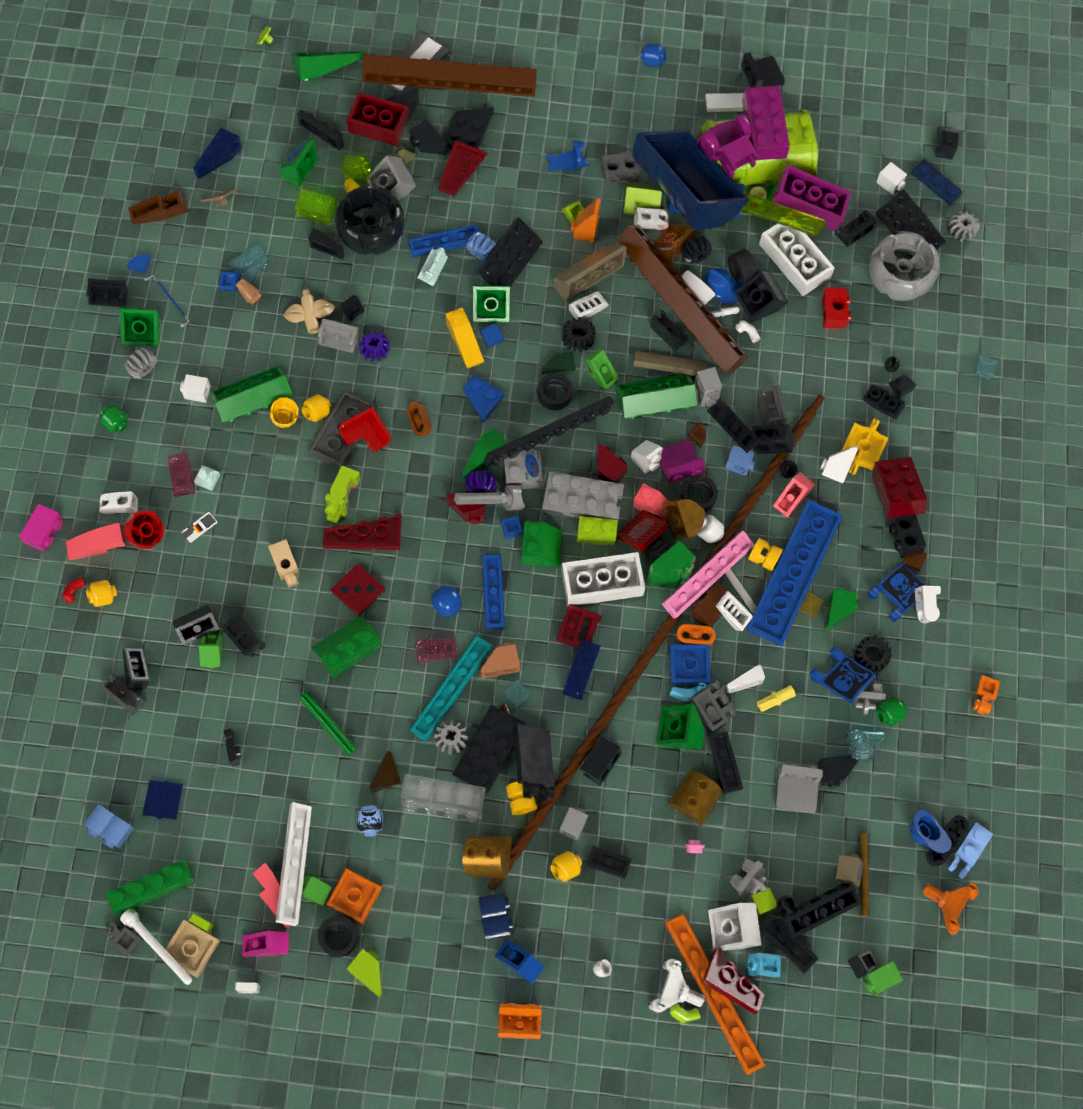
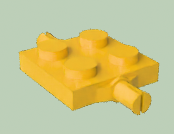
M872 419L869 427L854 423L842 448L844 450L854 445L858 446L848 471L851 474L854 468L852 475L856 474L859 466L873 471L874 462L879 460L889 438L876 431L880 423L878 419L877 421Z

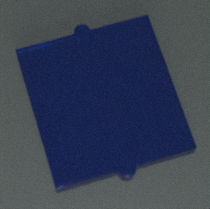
M150 780L142 815L157 817L159 820L162 818L176 820L183 784L169 783L167 780L164 782Z

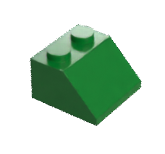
M525 521L521 564L560 567L562 530L545 522Z

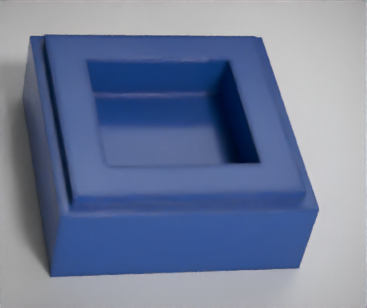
M221 271L219 289L238 292V288L235 285L240 281L241 274L239 272Z
M497 324L480 330L487 348L504 342V337Z
M518 515L500 520L505 539L524 534Z

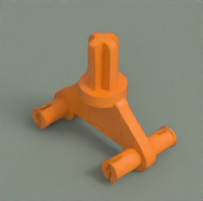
M970 883L969 886L950 892L947 890L943 892L930 884H927L923 890V895L939 903L938 906L943 912L946 928L950 935H955L959 931L960 926L957 919L968 899L975 900L979 894L975 883Z

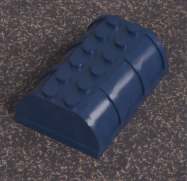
M689 130L637 134L632 150L634 160L650 176L651 180L667 196L671 204L678 209L694 230L700 231V229L721 227L733 219L744 205H747L750 200L732 178H729L725 170L715 160L710 161L697 148V139Z

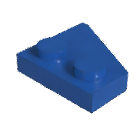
M473 375L463 388L465 395L470 399L471 405L474 410L476 409L483 423L504 397L503 392L476 375Z

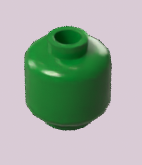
M115 405L111 407L106 406L99 415L100 424L111 433L123 432L128 426V415Z
M891 697L878 704L876 714L882 724L885 723L888 726H892L906 718L907 706L903 700L900 701L896 697Z

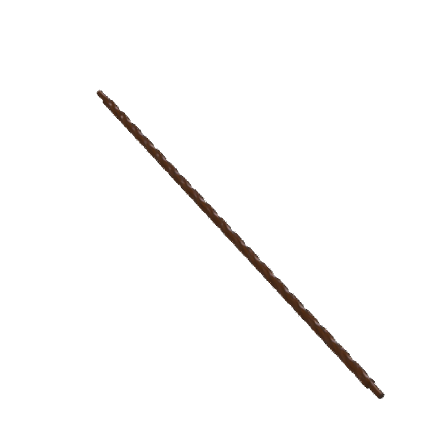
M819 394L813 404L810 408L806 409L804 415L793 428L792 432L795 436L793 448L803 435L804 430L816 416L817 409L825 399L823 395ZM789 453L776 454L733 517L730 525L725 529L722 539L716 543L701 567L734 538L744 519L751 513L760 495L765 492ZM668 614L651 642L638 658L635 666L630 670L618 691L605 707L602 715L597 719L585 740L578 747L568 765L556 780L555 787L552 788L555 797L548 798L547 802H541L534 816L520 833L516 843L511 847L508 873L530 842L532 835L539 829L547 817L549 810L565 790L567 783L573 778L584 758L589 754L601 733L614 717L618 707L632 690L634 683L647 668L650 659L657 653L667 634L681 617V614L674 619ZM493 878L488 887L495 890L502 878Z

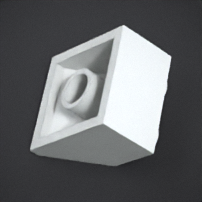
M737 903L708 910L713 949L719 946L723 951L762 945L755 903Z

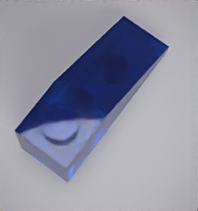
M220 128L193 167L196 178L200 179L231 161L242 148L239 136Z
M582 639L563 691L564 696L579 701L583 700L601 645Z

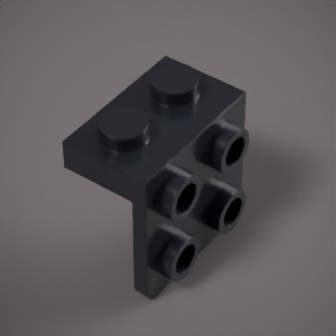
M751 52L744 54L741 68L751 87L782 86L785 84V79L773 56L754 60Z

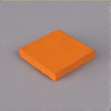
M346 868L326 906L363 925L382 890V886Z

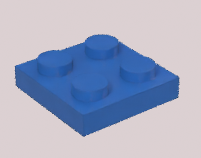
M670 645L671 684L698 685L699 683H705L710 685L709 645Z

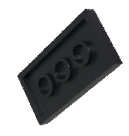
M517 217L480 265L477 272L491 286L511 287L543 241L520 217Z
M491 705L452 775L488 794L515 746L513 727L517 724L526 726V723Z

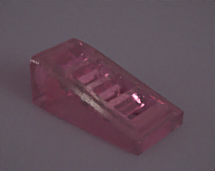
M455 638L417 640L415 644L417 663L458 657ZM447 644H449L450 653H447ZM438 646H441V648H442V653H439V647H438ZM430 647H433L434 654H431Z

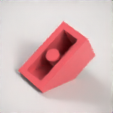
M799 473L793 477L773 507L788 518L806 498L815 483L802 473Z
M643 483L634 498L633 507L640 511L644 510L666 523L668 522L662 503L668 500L661 492Z

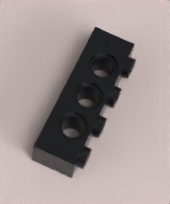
M842 883L776 916L775 920L782 937L794 939L862 903L855 885Z

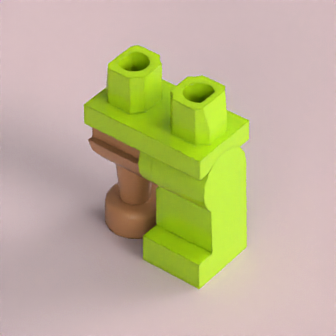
M341 466L330 489V494L327 493L325 497L327 506L324 511L327 514L326 519L337 524L341 516L346 517L348 513L347 507L350 505L348 496L351 489H355L361 479L358 471Z

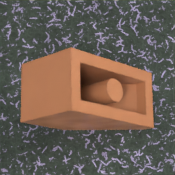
M504 643L496 647L481 669V679L520 672L516 644Z

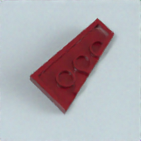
M397 514L392 518L381 517L371 522L360 521L359 524L355 525L345 524L324 528L323 549L400 550L402 514Z

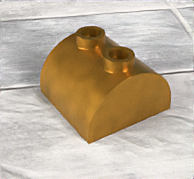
M688 499L662 502L673 538H691L700 532L705 517V510L702 506Z
M689 770L667 805L702 827L723 791L719 785L707 776L697 771Z
M470 835L465 841L462 857L466 875L469 877L508 879L512 838Z

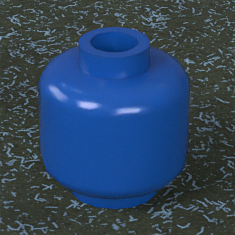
M647 44L644 50H641L640 58L644 61L645 66L660 67L666 62L667 52L661 44Z

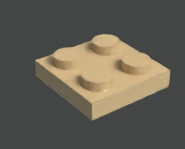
M183 920L165 950L186 972L198 978L220 940Z

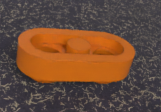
M684 624L678 628L676 637L683 645L711 646L715 641L716 633L709 626ZM687 633L689 638H684L683 634ZM707 635L709 639L704 640L702 636Z

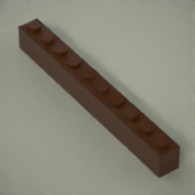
M363 55L362 82L535 96L537 69L415 59L410 57L403 58L390 55Z
M629 225L617 239V242L627 248L626 253L630 256L631 262L638 266L642 271L641 274L653 284V289L662 295L663 301L671 306L675 316L684 322L685 328L693 333L697 343L707 350V355L716 361L718 368L724 373L735 372L748 358L642 228L639 225Z

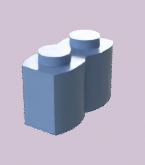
M99 804L83 824L88 828L86 830L87 833L95 838L98 835L104 838L102 843L111 849L114 846L120 849L134 829L131 825Z

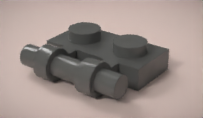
M718 680L711 682L714 689L712 692L708 687H705L690 698L709 731L712 732L728 721L724 715L726 712H728L730 717L737 714L733 701L729 700L724 686L720 685ZM718 697H719V699L721 700V702H722V704H723L721 707L718 705L717 701L715 700V699L718 698Z

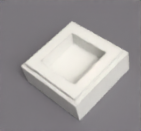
M236 982L235 990L238 993L258 994L260 992V985L258 983Z

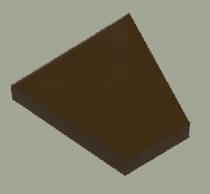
M389 751L385 754L369 786L370 790L374 793L401 783L392 754Z

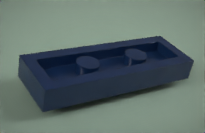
M924 159L912 169L911 174L950 206L962 196L963 191Z

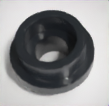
M792 460L784 461L779 469L780 475L786 479L793 478L798 472L796 463Z

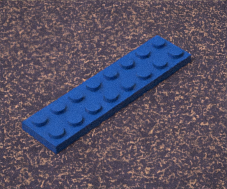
M808 499L746 629L747 631L782 647L843 515Z

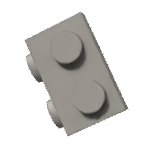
M792 762L782 764L778 774L776 807L781 810L815 813L817 809L818 783L822 778L823 770L817 769V766L813 765L800 767Z

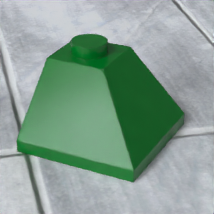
M694 704L662 706L657 745L682 750L702 749L705 730Z

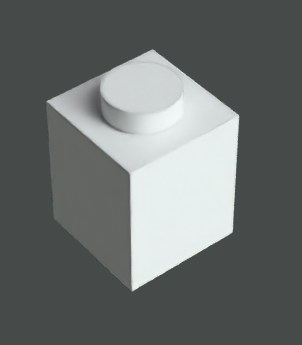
M890 162L880 172L876 183L893 195L897 190L900 191L905 186L907 174Z
M186 374L185 380L180 385V391L184 399L207 402L211 388L208 378Z

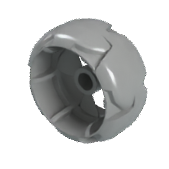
M901 231L896 235L890 234L884 237L872 252L869 260L870 279L874 287L880 293L887 294L890 299L896 301L914 300L918 296L926 294L934 285L939 274V255L933 244H928L924 237L917 233ZM894 252L907 253L913 257L910 261L907 259L898 260ZM883 261L896 264L892 274L887 271ZM912 269H925L922 279L916 278L914 281H910L909 274Z

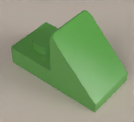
M598 349L586 359L590 366L587 373L603 389L607 390L619 379L603 349Z
M304 875L301 897L324 907L332 887L313 876Z

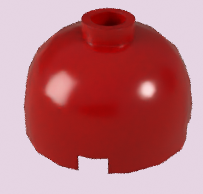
M135 512L125 521L124 536L127 542L136 548L151 549L157 543H160L163 538V522L159 520L158 515L154 512Z

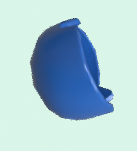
M441 586L431 596L432 606L441 616H453L462 607L461 596L452 586Z

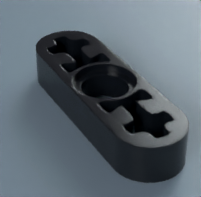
M960 815L953 817L944 828V831L952 838L953 844L947 853L939 855L941 860L934 861L932 853L935 854L937 852L931 848L926 854V860L931 866L938 867L942 865L966 833L969 823L965 817ZM960 821L962 828L958 829L954 834L951 831L956 827L955 823Z

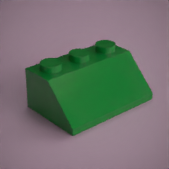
M681 541L677 542L651 564L646 584L648 587L676 589L679 585L685 583L693 573L695 555Z
M360 615L311 648L332 679L380 649L382 643L371 625Z

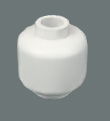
M707 515L704 517L703 527L697 535L707 543L718 542L724 535V525L714 516Z

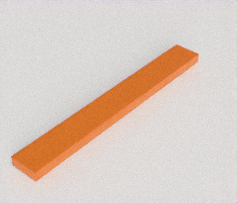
M684 914L666 922V928L701 993L705 996L704 998L746 1076L764 1067L765 1063L731 1000L702 983L709 960Z

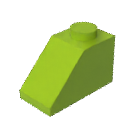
M362 949L347 967V970L380 998L383 993L380 963L377 961L379 957L370 949L368 952Z

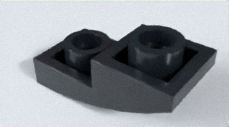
M874 385L870 386L863 397V401L871 407L894 419L898 418L905 407L904 401L889 396L887 390Z

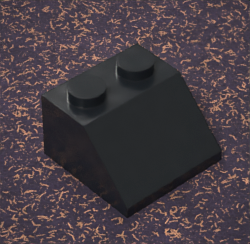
M765 271L757 273L734 292L752 322L776 313L788 303L773 275Z

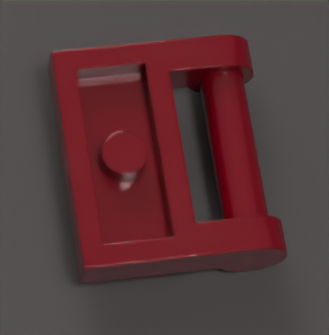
M569 604L556 642L589 653L596 626L600 623L602 616ZM587 618L590 620L584 640L581 642L578 641V637L584 620Z

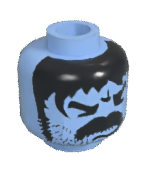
M373 805L361 807V810L356 814L357 830L364 833L366 837L376 836V832L383 829L382 811Z

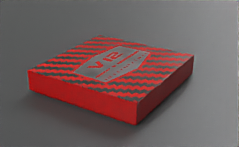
M642 510L616 535L621 541L643 552L669 526L665 521Z

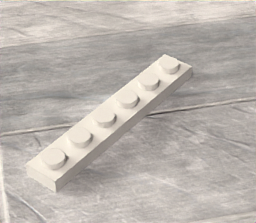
M292 802L289 807L276 914L277 923L296 926L299 922L312 808L311 806Z

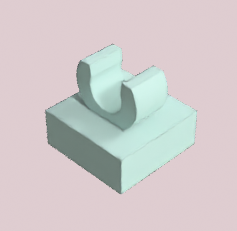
M202 465L194 483L212 491L220 477V472Z

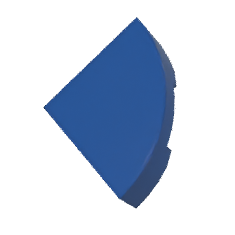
M144 254L134 257L128 263V269L146 273L151 256Z

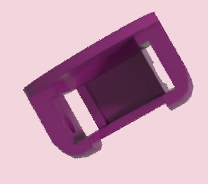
M744 114L737 116L736 120L722 122L713 126L697 140V148L710 161H720L730 179L734 177V171L747 163L750 164L751 168L755 167V160L759 158L750 142L753 131L747 116Z

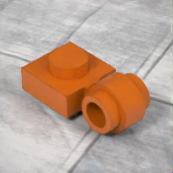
M984 675L980 676L975 695L981 698H976L973 704V709L977 713L982 715L990 713L992 703H989V701L996 700L1000 681Z

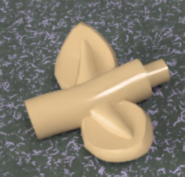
M303 290V297H301L302 305L294 304L290 306L283 316L292 323L305 321L308 333H317L320 329L317 318L328 317L333 312L335 306L322 299L314 301L310 291Z

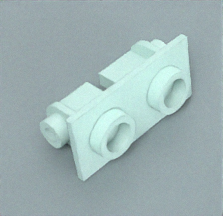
M439 247L436 250L432 248L417 277L418 279L434 286L448 258L443 248Z

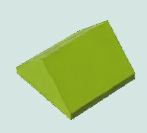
M627 182L623 214L635 215L637 207L660 209L662 196L660 188L652 184Z

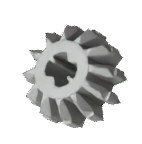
M959 211L957 215L954 214L949 222L950 234H954V239L960 238L961 242L964 239L967 241L971 240V238L977 235V231L980 228L978 224L979 219L974 218V213L969 215L967 211L964 214Z
M142 347L127 358L125 369L134 378L141 379L143 376L145 377L148 373H151V370L155 368L157 360L151 350Z
M450 720L449 726L442 722L443 728L437 727L436 731L439 734L434 735V739L438 740L435 743L436 747L442 746V753L448 749L449 755H452V749L460 753L459 746L465 748L466 744L463 741L468 740V736L464 735L467 732L466 728H461L460 722L454 726L453 720ZM452 734V737L455 735L454 740L450 741V738L447 740L448 735Z

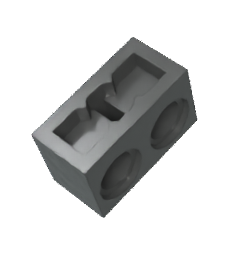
M632 151L602 156L601 169L605 183H617L625 180L633 181L639 178L640 165L634 160Z

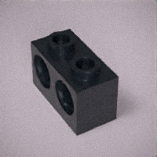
M788 424L753 426L752 432L761 440L753 447L757 455L792 453L795 436Z
M916 514L892 518L889 524V532L894 537V547L899 552L900 558L923 553L926 543Z

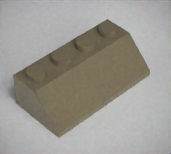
M615 242L603 245L597 252L588 254L584 260L579 263H573L566 271L557 273L554 277L553 287L565 302L569 301L624 267L627 248Z

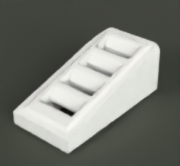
M597 291L569 304L568 310L576 320H578V317H582L581 320L584 321V318L587 319L608 307L609 304ZM598 298L602 304L598 305L595 299ZM592 301L595 307H592L589 302Z
M726 591L716 605L728 623L738 631H743L753 617L729 591ZM729 600L728 604L724 607L725 602Z
M761 665L755 666L728 683L725 693L730 694L762 684L765 675Z

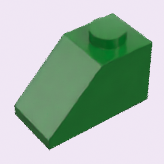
M834 588L830 597L825 630L834 628L851 617L854 611L858 610L859 600L856 599V592Z

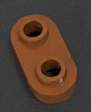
M411 402L407 408V415L415 435L426 437L430 434L432 427L426 408L421 402Z

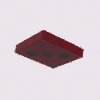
M357 563L330 591L359 617L385 591V588Z

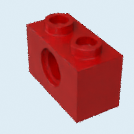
M847 288L824 289L822 295L824 328L845 329L847 323L851 321V311H848L850 295H847Z

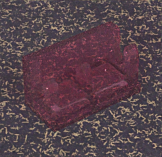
M182 452V454L169 456L168 465L174 497L194 494L193 477L187 453Z

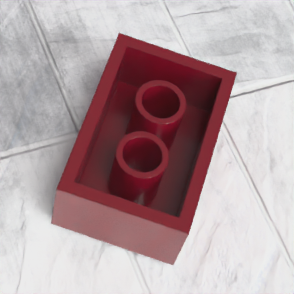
M359 92L347 118L348 132L398 147L409 121V108L402 104Z
M912 457L875 461L872 479L887 519L924 514L928 499Z

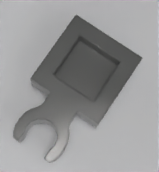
M110 922L114 926V930L111 933L103 930L104 934L114 937L115 939L111 944L129 957L142 939L126 927L119 931V927L115 923Z

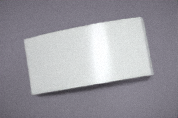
M687 270L681 276L704 305L715 296V293L690 271Z

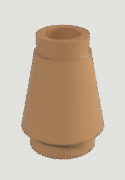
M244 278L235 285L246 302L254 305L263 296L259 289L245 281Z

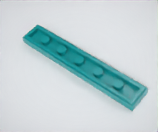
M476 635L410 729L411 733L425 742L428 741L487 657L493 645Z

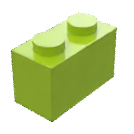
M580 516L577 542L615 546L618 520Z

